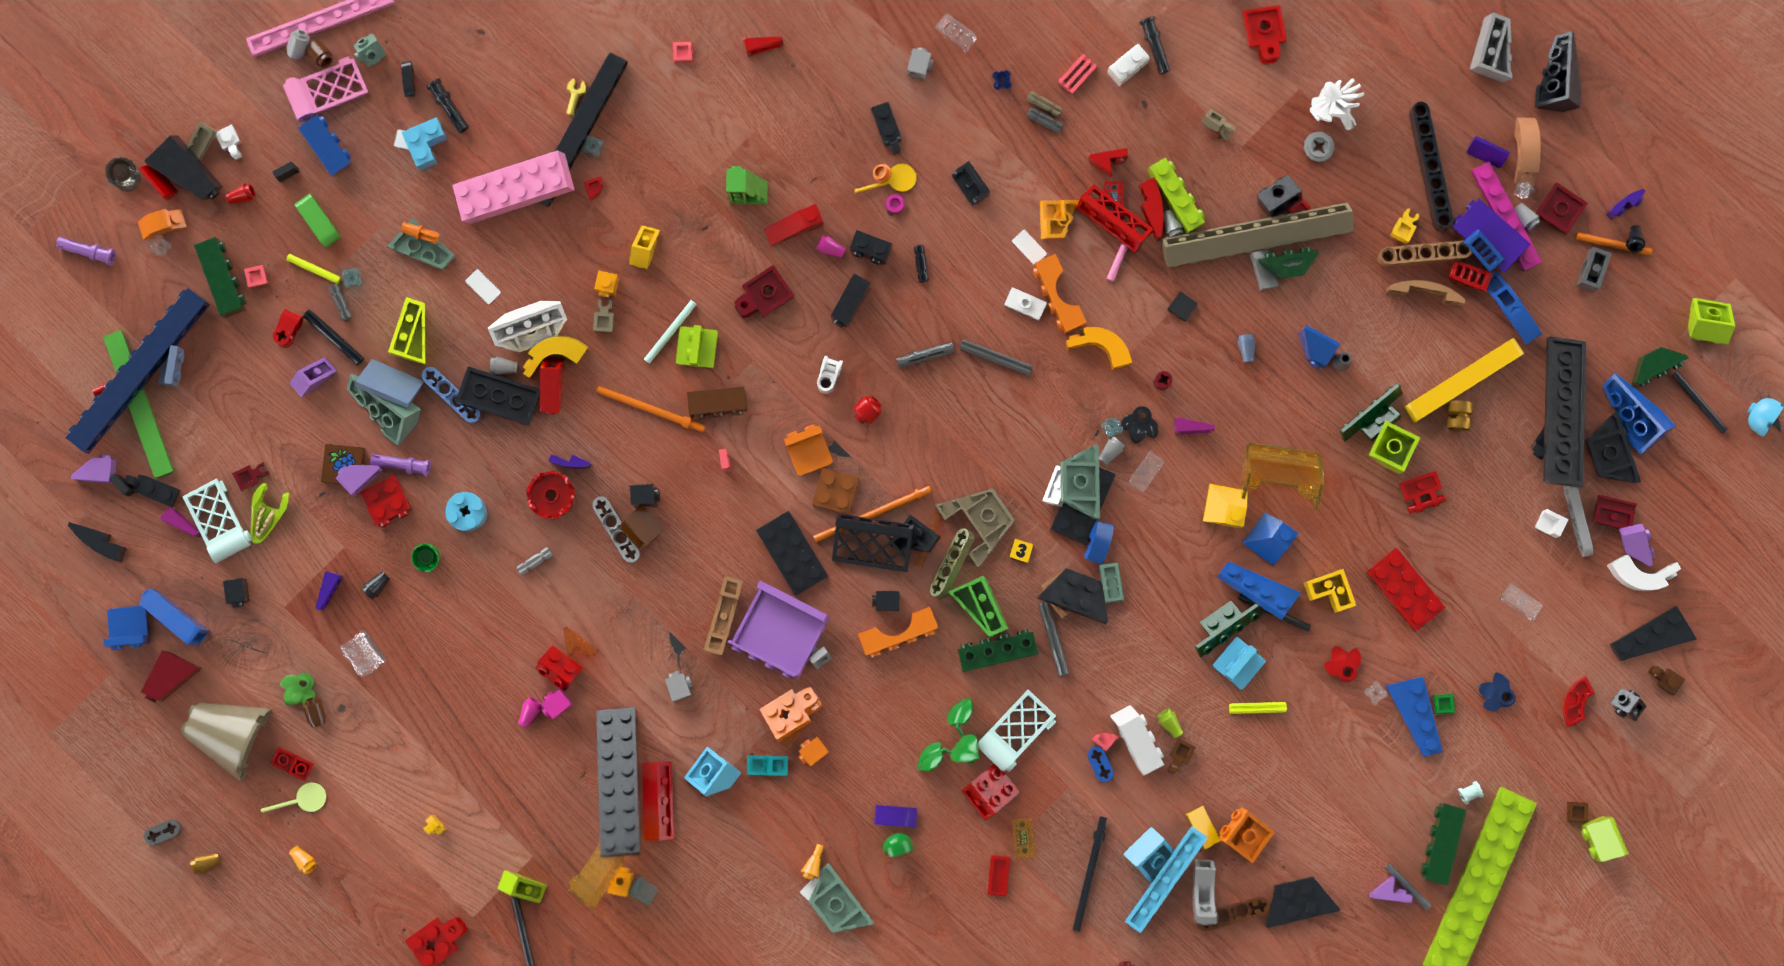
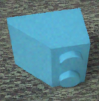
M1151 827L1124 855L1152 883L1174 850Z

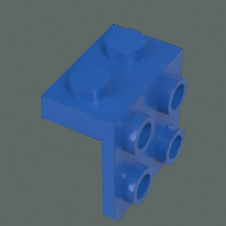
M142 606L111 608L107 611L109 638L104 639V647H111V650H123V646H130V649L142 648V644H149L148 617L145 608Z

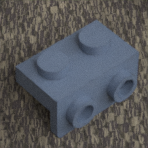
M170 345L169 356L160 368L158 384L178 387V383L181 380L184 349Z

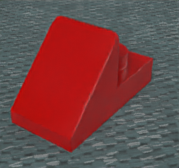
M1127 148L1090 154L1088 161L1111 177L1112 168L1110 162H1113V164L1123 163L1124 160H1127L1128 151Z

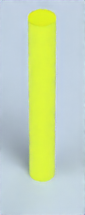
M289 254L286 258V261L336 284H339L341 281V277L294 255Z

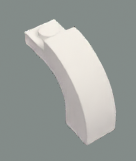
M1624 555L1607 565L1612 575L1621 584L1638 591H1651L1668 586L1669 584L1666 579L1670 580L1677 576L1676 572L1681 569L1678 562L1654 574H1647L1640 571L1634 565L1629 555Z

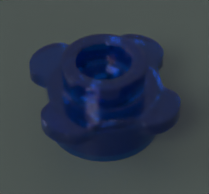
M1008 70L995 71L992 74L995 82L993 85L994 89L1011 88V73Z

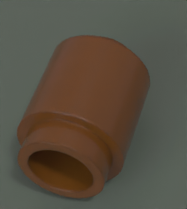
M320 40L311 41L308 44L306 53L317 66L326 68L333 62L332 53Z
M316 697L306 699L302 708L307 723L311 727L325 724L326 714L321 700L316 699Z

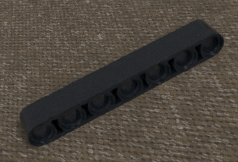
M1419 101L1410 109L1409 118L1432 225L1436 231L1443 232L1452 225L1453 215L1430 108L1427 103ZM1416 108L1423 111L1422 116L1416 114ZM1419 127H1425L1427 134L1421 133ZM1423 145H1429L1431 152H1426L1423 149ZM1427 163H1432L1435 166V170H1429ZM1431 181L1437 182L1439 189L1433 188ZM1435 200H1441L1443 207H1438L1435 204ZM1439 218H1444L1447 221V225H1441Z

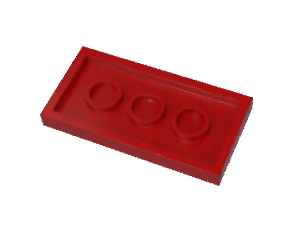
M1397 548L1393 549L1366 571L1415 632L1446 608Z

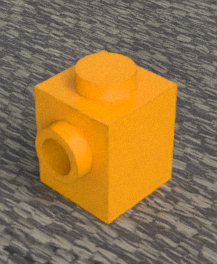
M598 271L594 287L596 293L605 298H609V296L615 297L619 283L618 275Z
M621 866L618 869H613L607 893L628 897L634 873L629 872V868Z

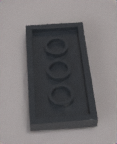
M468 366L455 402L462 406L530 426L540 396V389Z
M1099 467L1101 510L1116 474ZM1063 502L1050 530L1086 545L1096 519Z
M789 511L756 530L795 596L828 577Z

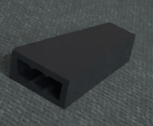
M170 135L145 160L146 164L202 200L216 198L220 193L219 190L223 187L178 135Z

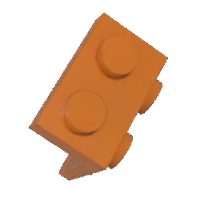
M813 424L804 428L805 431L797 433V431L791 432L784 439L798 476H803L833 463L820 425L815 426Z

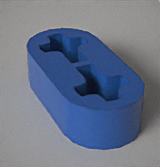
M1092 747L1087 754L1088 760L1097 779L1107 782L1113 777V769L1104 750L1100 747ZM1094 750L1102 754L1099 756L1101 761L1099 764L1096 759L1091 758ZM1101 765L1110 772L1107 774L1108 778L1106 779L1104 776H1099V773L1102 772Z

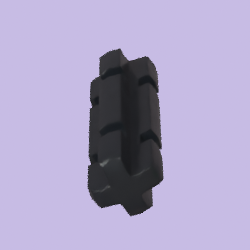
M923 245L914 246V253L916 255L917 272H919L918 281L923 283L929 280L928 273H926L925 250Z

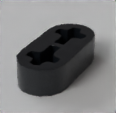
M412 61L401 62L404 96L415 97Z

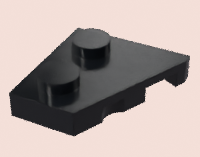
M909 515L904 522L905 524L914 525L911 550L930 553L941 536L912 515ZM898 538L895 542L899 548L903 549L907 546L908 539Z

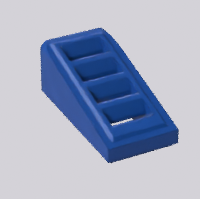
M1479 229L1463 241L1489 272L1505 260ZM1480 237L1481 239L1472 246L1471 244ZM1486 243V246L1479 252L1476 251L1482 244ZM1489 249L1492 250L1489 254L1482 258V255L1486 251H1488ZM1496 255L1497 257L1489 264L1486 262L1492 256Z

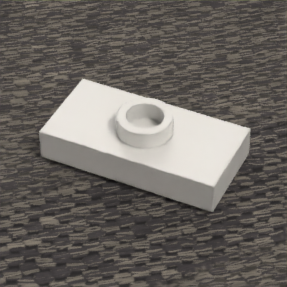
M1012 287L1004 306L1039 321L1047 302Z

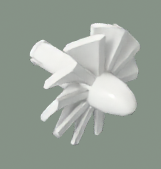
M1351 79L1340 90L1341 80L1337 81L1336 84L1332 82L1325 83L1320 96L1312 99V108H1310L1312 115L1318 122L1321 119L1326 122H1332L1333 116L1341 119L1346 130L1354 128L1357 123L1350 111L1351 108L1358 107L1360 103L1350 102L1364 96V92L1355 94L1361 88V85L1358 84L1350 88L1355 81Z

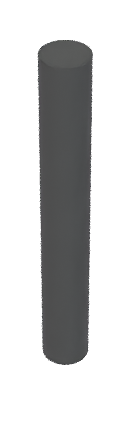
M1391 863L1386 865L1385 869L1395 877L1410 895H1413L1412 897L1425 910H1428L1431 904Z

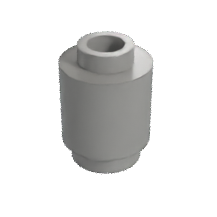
M292 31L286 48L289 57L301 59L305 55L310 41V37L305 31Z

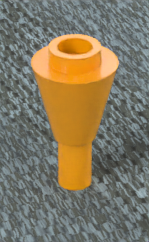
M817 844L813 855L800 871L803 873L804 878L814 881V878H819L820 857L824 849L823 845Z

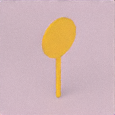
M897 164L891 168L892 174L887 182L859 188L854 192L859 193L886 184H890L897 191L905 192L915 185L916 173L907 164Z

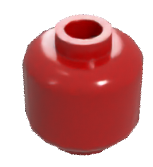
M872 395L870 397L863 396L854 406V412L856 413L854 417L861 424L864 422L872 424L882 413V404Z

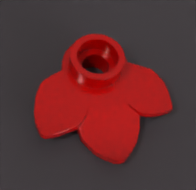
M1334 646L1331 651L1332 661L1324 663L1325 670L1331 676H1338L1344 682L1353 681L1357 676L1356 668L1361 664L1360 651L1358 648H1354L1347 653L1341 647ZM1345 669L1350 671L1349 676L1344 675Z

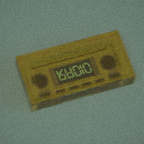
M1031 817L1012 819L1015 858L1034 857L1035 850Z

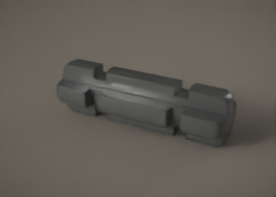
M1031 108L1027 114L1028 118L1035 119L1037 123L1048 129L1051 128V131L1057 134L1063 127L1062 123L1055 122L1053 118L1042 112L1038 113V110L1035 108Z
M337 284L330 286L329 291L333 296L332 298L337 310L340 312L341 319L343 321L351 319V312L348 310V305L341 293L340 287Z

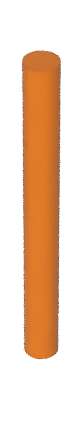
M1577 232L1575 240L1629 251L1624 242ZM1644 247L1638 253L1651 256L1652 248Z

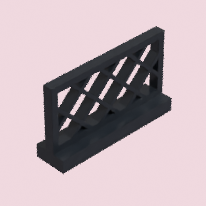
M838 514L835 521L836 529L832 561L908 572L914 525ZM840 528L847 529L852 536L844 541L839 535ZM860 532H867L871 539L863 544L857 535ZM879 535H886L889 542L881 546L876 538ZM852 538H855L860 545L854 551L846 544ZM898 538L908 539L907 546L903 549H900L895 542ZM872 540L879 548L873 554L865 547ZM891 543L898 551L892 557L884 550ZM841 546H844L850 553L846 557L837 556V551ZM863 549L869 557L865 560H859L855 553ZM880 551L888 559L883 563H878L873 557ZM900 554L904 558L905 564L904 566H898L892 559Z

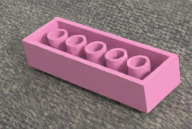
M557 150L454 184L453 189L461 220L472 224L574 191V186L566 156Z

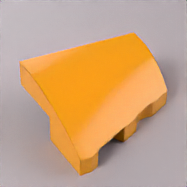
M1079 200L1040 201L1041 239L1065 238L1068 231L1067 227L1072 222V215Z

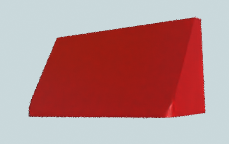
M149 165L139 168V171L162 198L169 200L177 194L178 190L165 175Z

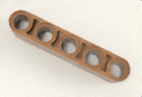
M1463 241L1387 247L1378 254L1377 263L1382 267L1454 262L1455 260L1463 261L1472 254V251ZM1459 247L1466 249V255L1459 253ZM1441 248L1447 251V257L1440 254ZM1421 250L1427 251L1429 257H1422ZM1402 252H1407L1410 255V259L1405 260L1402 257ZM1383 254H1389L1391 256V261H1385L1383 259Z

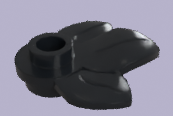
M1145 406L1137 407L1132 414L1126 415L1121 421L1120 428L1129 430L1130 438L1135 444L1141 442L1146 435L1152 438H1156L1158 435V424L1151 418V411ZM1145 413L1146 417L1144 419H1140L1139 414Z

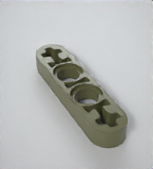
M962 528L956 533L930 586V594L937 599H944L948 595L974 542V534L969 530ZM959 551V556L953 559L954 554ZM950 568V574L945 577L946 570Z

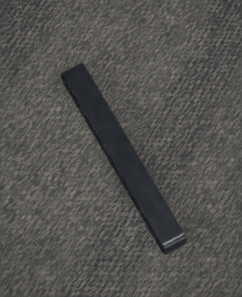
M612 52L606 57L555 150L565 154L569 171L627 67L628 61ZM555 197L540 201L539 203L549 207Z

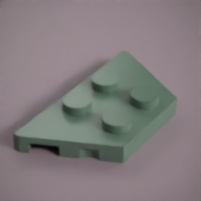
M1094 445L1060 462L1061 501L1093 519H1100L1099 445Z
M829 863L826 864L809 899V903L827 927L834 933L874 924L873 920Z

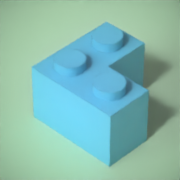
M437 117L401 132L415 165L420 171L438 164L431 146L448 139Z

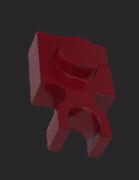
M264 462L258 464L253 470L248 465L232 473L241 491L259 483L257 477L269 475V471L265 473L259 471L260 467L265 466Z

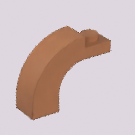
M1516 118L1514 136L1517 141L1518 159L1514 183L1515 186H1534L1536 173L1539 172L1541 141L1539 126L1536 118Z

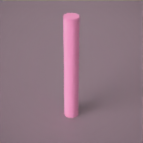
M1123 243L1106 278L1111 282L1114 281L1128 250V247Z

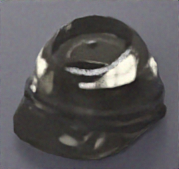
M116 157L106 165L105 174L108 183L125 192H131L139 186L141 175L132 160Z

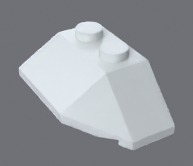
M539 301L504 314L490 325L488 330L495 346L522 352L533 348L543 339L558 336L564 323L567 321V317L560 301Z

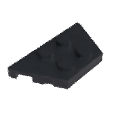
M1615 412L1585 440L1596 475L1600 478L1639 483L1641 482L1620 417L1618 412Z
M1066 568L1037 598L1102 624L1108 623L1102 582Z
M1312 876L1274 885L1266 928L1338 912L1340 909Z

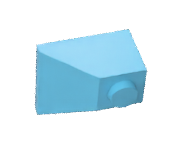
M706 747L684 778L705 796L730 789L742 772L712 749Z

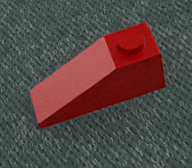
M814 204L769 225L764 230L770 245L773 246L824 226L817 205Z

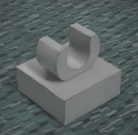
M815 646L812 652L813 655L808 659L818 670L832 657L824 646L820 650Z

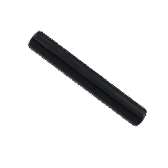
M307 310L304 313L303 318L356 365H360L363 362L364 357L314 312Z

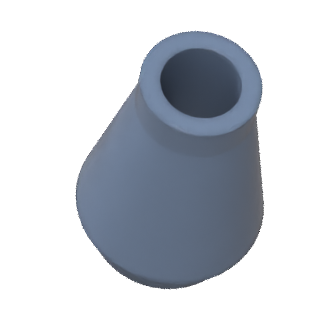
M1254 334L1238 335L1239 340H1237L1243 362L1254 361L1256 342Z

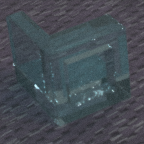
M639 876L629 894L645 904L651 905L659 888L649 883L644 877Z

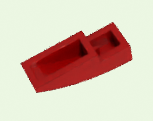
M1154 177L1141 183L1139 186L1145 199L1140 209L1147 224L1153 228L1152 234L1155 241H1158L1162 235L1163 206L1159 187Z

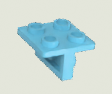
M1235 637L1215 661L1213 667L1240 690H1243L1266 660L1256 653L1257 650L1252 645L1248 646L1240 638Z

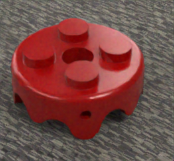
M557 471L536 474L526 490L529 508L536 515L545 519L561 518L571 510L575 502V489L572 482L565 475ZM550 490H554L557 494L553 501H549L546 498V494Z

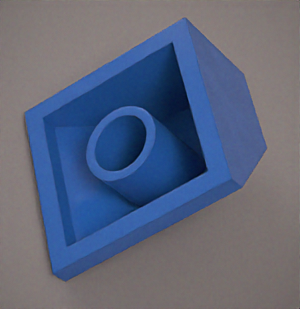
M1308 325L1299 332L1306 360L1310 361L1309 364L1317 369H1320V367L1325 368L1340 343Z
M1264 512L1242 544L1274 566L1299 533L1283 521Z

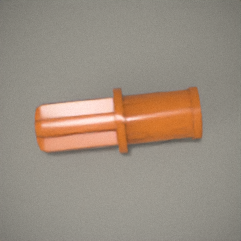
M405 221L401 227V233L416 237L417 240L423 239L432 243L439 241L440 234L424 228L423 225L417 226Z

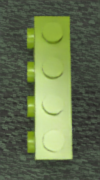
M1165 157L1150 166L1147 173L1151 179L1155 177L1161 196L1183 226V232L1185 234L1192 233L1204 225L1205 216L1200 209L1197 210L1194 205V197L1191 193L1188 194L1186 192L1183 179L1177 177L1174 172L1176 171L1175 166L1171 161L1168 162Z

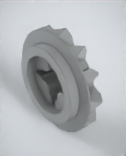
M1314 132L1306 138L1303 149L1306 156L1312 161L1322 162L1329 159L1333 154L1334 142L1328 134ZM1315 143L1318 145L1325 143L1321 148L1322 151L1317 150L1313 152L1316 146Z

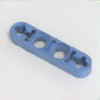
M427 367L423 370L422 379L462 418L471 424L480 421L481 411L476 410L475 415L477 417L475 419H468L470 415L464 410L466 406H454L453 401L457 397L459 390L437 369ZM435 372L434 377L440 381L436 384L432 379L427 380V373ZM442 384L450 386V391L447 394L440 392L439 389ZM467 407L470 411H475V409Z

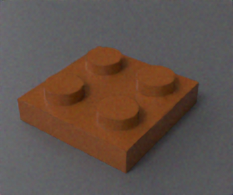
M822 468L812 505L849 515L859 477Z

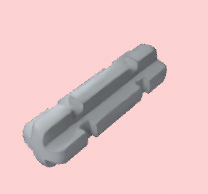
M544 548L541 550V553H537L527 559L526 563L518 565V572L521 575L529 572V569H534L543 563L545 559L547 560L552 557V552L549 548Z

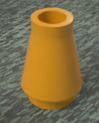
M295 846L289 852L300 873L307 875L316 868V859L300 849L299 846Z

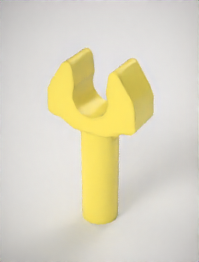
M572 79L567 85V90L572 94L567 110L569 115H574L579 96L586 95L587 88L584 81H582L581 87L578 90L574 89L575 79Z

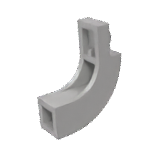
M1194 859V920L1203 925L1217 924L1214 902L1216 872L1214 860Z

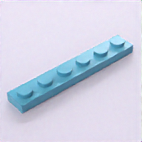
M1191 826L1125 920L1128 925L1140 933L1143 931L1208 837Z

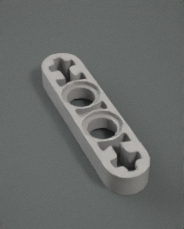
M1564 486V494L1580 554L1582 557L1593 555V545L1578 488Z
M597 497L593 501L592 507L626 562H637L640 558V551L633 543L629 548L631 551H636L634 559L626 557L628 555L626 548L623 551L621 550V547L627 546L631 542L627 537L624 543L616 541L617 534L623 533L619 528L622 521L607 498ZM598 502H606L605 509L607 512L611 509L612 513H608L602 518L601 515L604 512L602 509H597ZM613 516L616 518L617 523L614 527L607 526L606 520L608 517Z

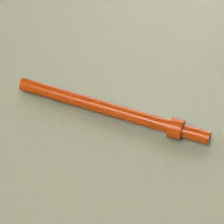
M601 386L597 388L596 393L679 423L681 427L686 429L692 428L704 432L706 425L692 421L690 417L676 415Z

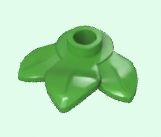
M301 673L298 676L288 675L280 682L281 687L286 689L284 694L286 705H295L299 702L303 705L306 699L315 697V692L312 689L314 679L308 673ZM301 680H305L307 685L303 686Z

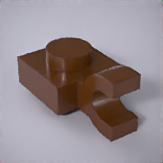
M1651 666L1648 671L1659 679L1657 685L1671 695H1676L1685 681L1683 677L1670 668H1667L1664 672L1659 666Z
M1178 738L1169 754L1174 759L1167 771L1176 774L1181 763L1187 765L1196 747Z

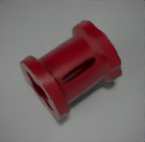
M1161 371L1156 375L1153 383L1157 389L1163 391L1169 388L1173 379L1169 372ZM1161 376L1163 379H1167L1165 385L1164 383H1159Z

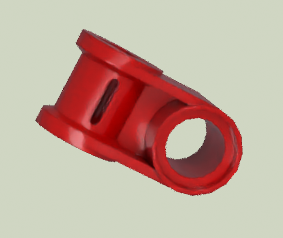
M287 309L283 310L273 333V340L280 347L288 348L293 344L297 332L302 326L303 316ZM281 336H282V337L286 336L287 338H286V340H285V339L280 340V337H281Z

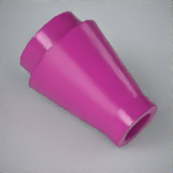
M822 235L816 249L820 250V253L842 258L846 249L828 235L827 237Z
M528 697L527 701H524L518 723L528 728L542 710L541 702Z

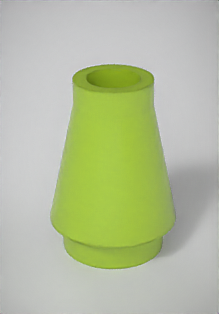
M1170 708L1157 716L1158 722L1173 738L1183 734L1176 714Z

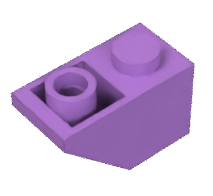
M1643 524L1620 528V536L1625 552L1648 566H1652V558H1655L1653 547H1649L1648 541L1651 540L1649 529L1645 530Z

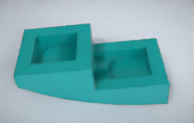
M747 755L746 775L788 776V756Z

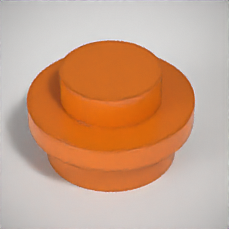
M886 164L877 165L873 170L874 179L879 183L887 182L892 174L891 168Z

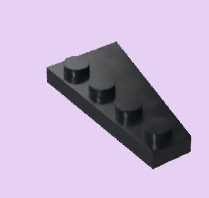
M1674 606L1609 645L1618 660L1622 661L1693 641L1697 638L1679 608Z

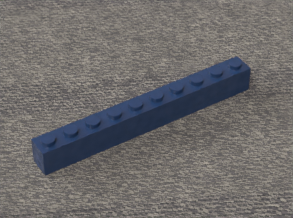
M187 288L178 295V300L174 305H170L167 308L163 319L158 320L154 324V330L150 335H146L141 341V346L129 355L128 362L119 367L114 379L106 383L104 386L105 390L101 395H97L92 401V406L80 415L79 422L70 427L66 439L82 452L89 454L168 358L170 345L177 346L210 306L208 302L194 291Z

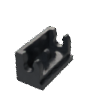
M970 161L956 169L951 175L972 207L990 196V190Z

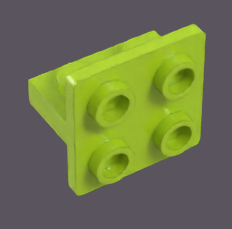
M694 325L693 328L681 326L676 364L713 368L718 331L703 329L699 325Z

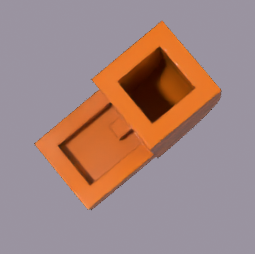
M181 209L155 211L138 221L143 240L161 238L166 232L184 230L187 227Z

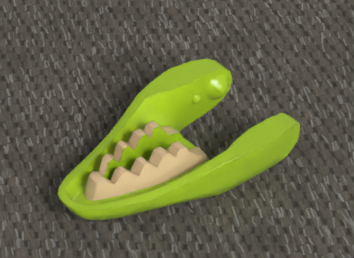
M266 483L257 488L252 499L250 536L255 544L261 543L273 530L286 511L290 498V493L286 492L282 496L283 499L279 509L267 506L263 502L264 495L268 490Z

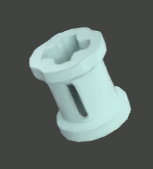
M1476 781L1471 786L1458 789L1460 798L1465 805L1475 798L1484 797L1482 789Z

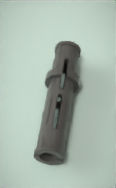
M950 341L918 352L914 350L911 354L896 357L899 368L902 369L914 364L917 366L921 362L955 352Z

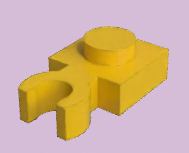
M1409 208L1403 213V219L1399 218L1390 234V236L1406 245L1409 243L1417 227L1413 223L1419 218L1418 213L1411 218L1409 216Z

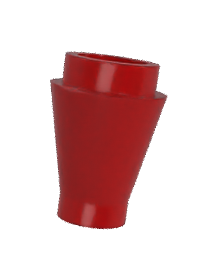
M245 183L230 193L225 194L229 205L249 202L256 197L253 186Z

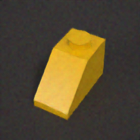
M641 226L632 244L630 265L648 269L660 230Z

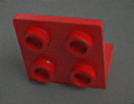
M992 764L961 790L985 821L1019 794L1016 786L995 764Z

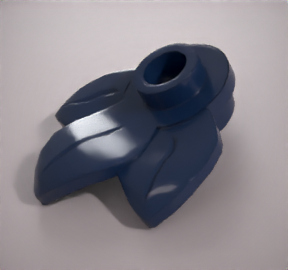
M1500 673L1494 674L1492 683L1486 682L1478 686L1480 694L1486 699L1483 703V708L1489 711H1497L1501 707H1510L1515 702L1516 696L1510 689L1509 680ZM1503 694L1508 695L1507 701L1502 699Z

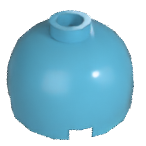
M1772 398L1761 399L1757 404L1753 402L1747 411L1750 413L1748 417L1750 428L1758 435L1764 437L1784 408V404Z

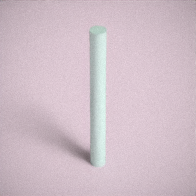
M690 300L644 358L647 363L650 364L695 308L697 305L695 302Z

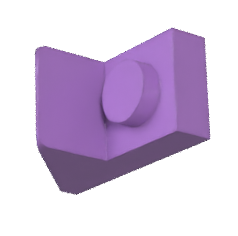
M1390 876L1370 892L1369 897L1412 903L1413 895L1407 894V890L1395 889V892H1393L1395 877Z

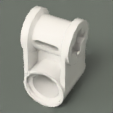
M824 356L817 381V387L821 393L830 394L834 390L843 365L842 360L835 361L829 359L828 356ZM828 380L831 382V386L823 388L821 382Z

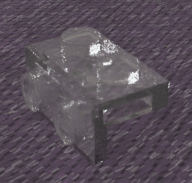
M365 630L360 631L349 642L340 646L343 655L350 661L355 672L362 678L372 674L387 661Z

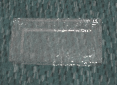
M1149 451L1128 480V483L1144 493L1165 461Z

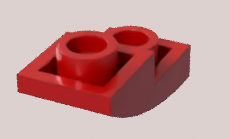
M278 746L270 765L306 781L314 763Z

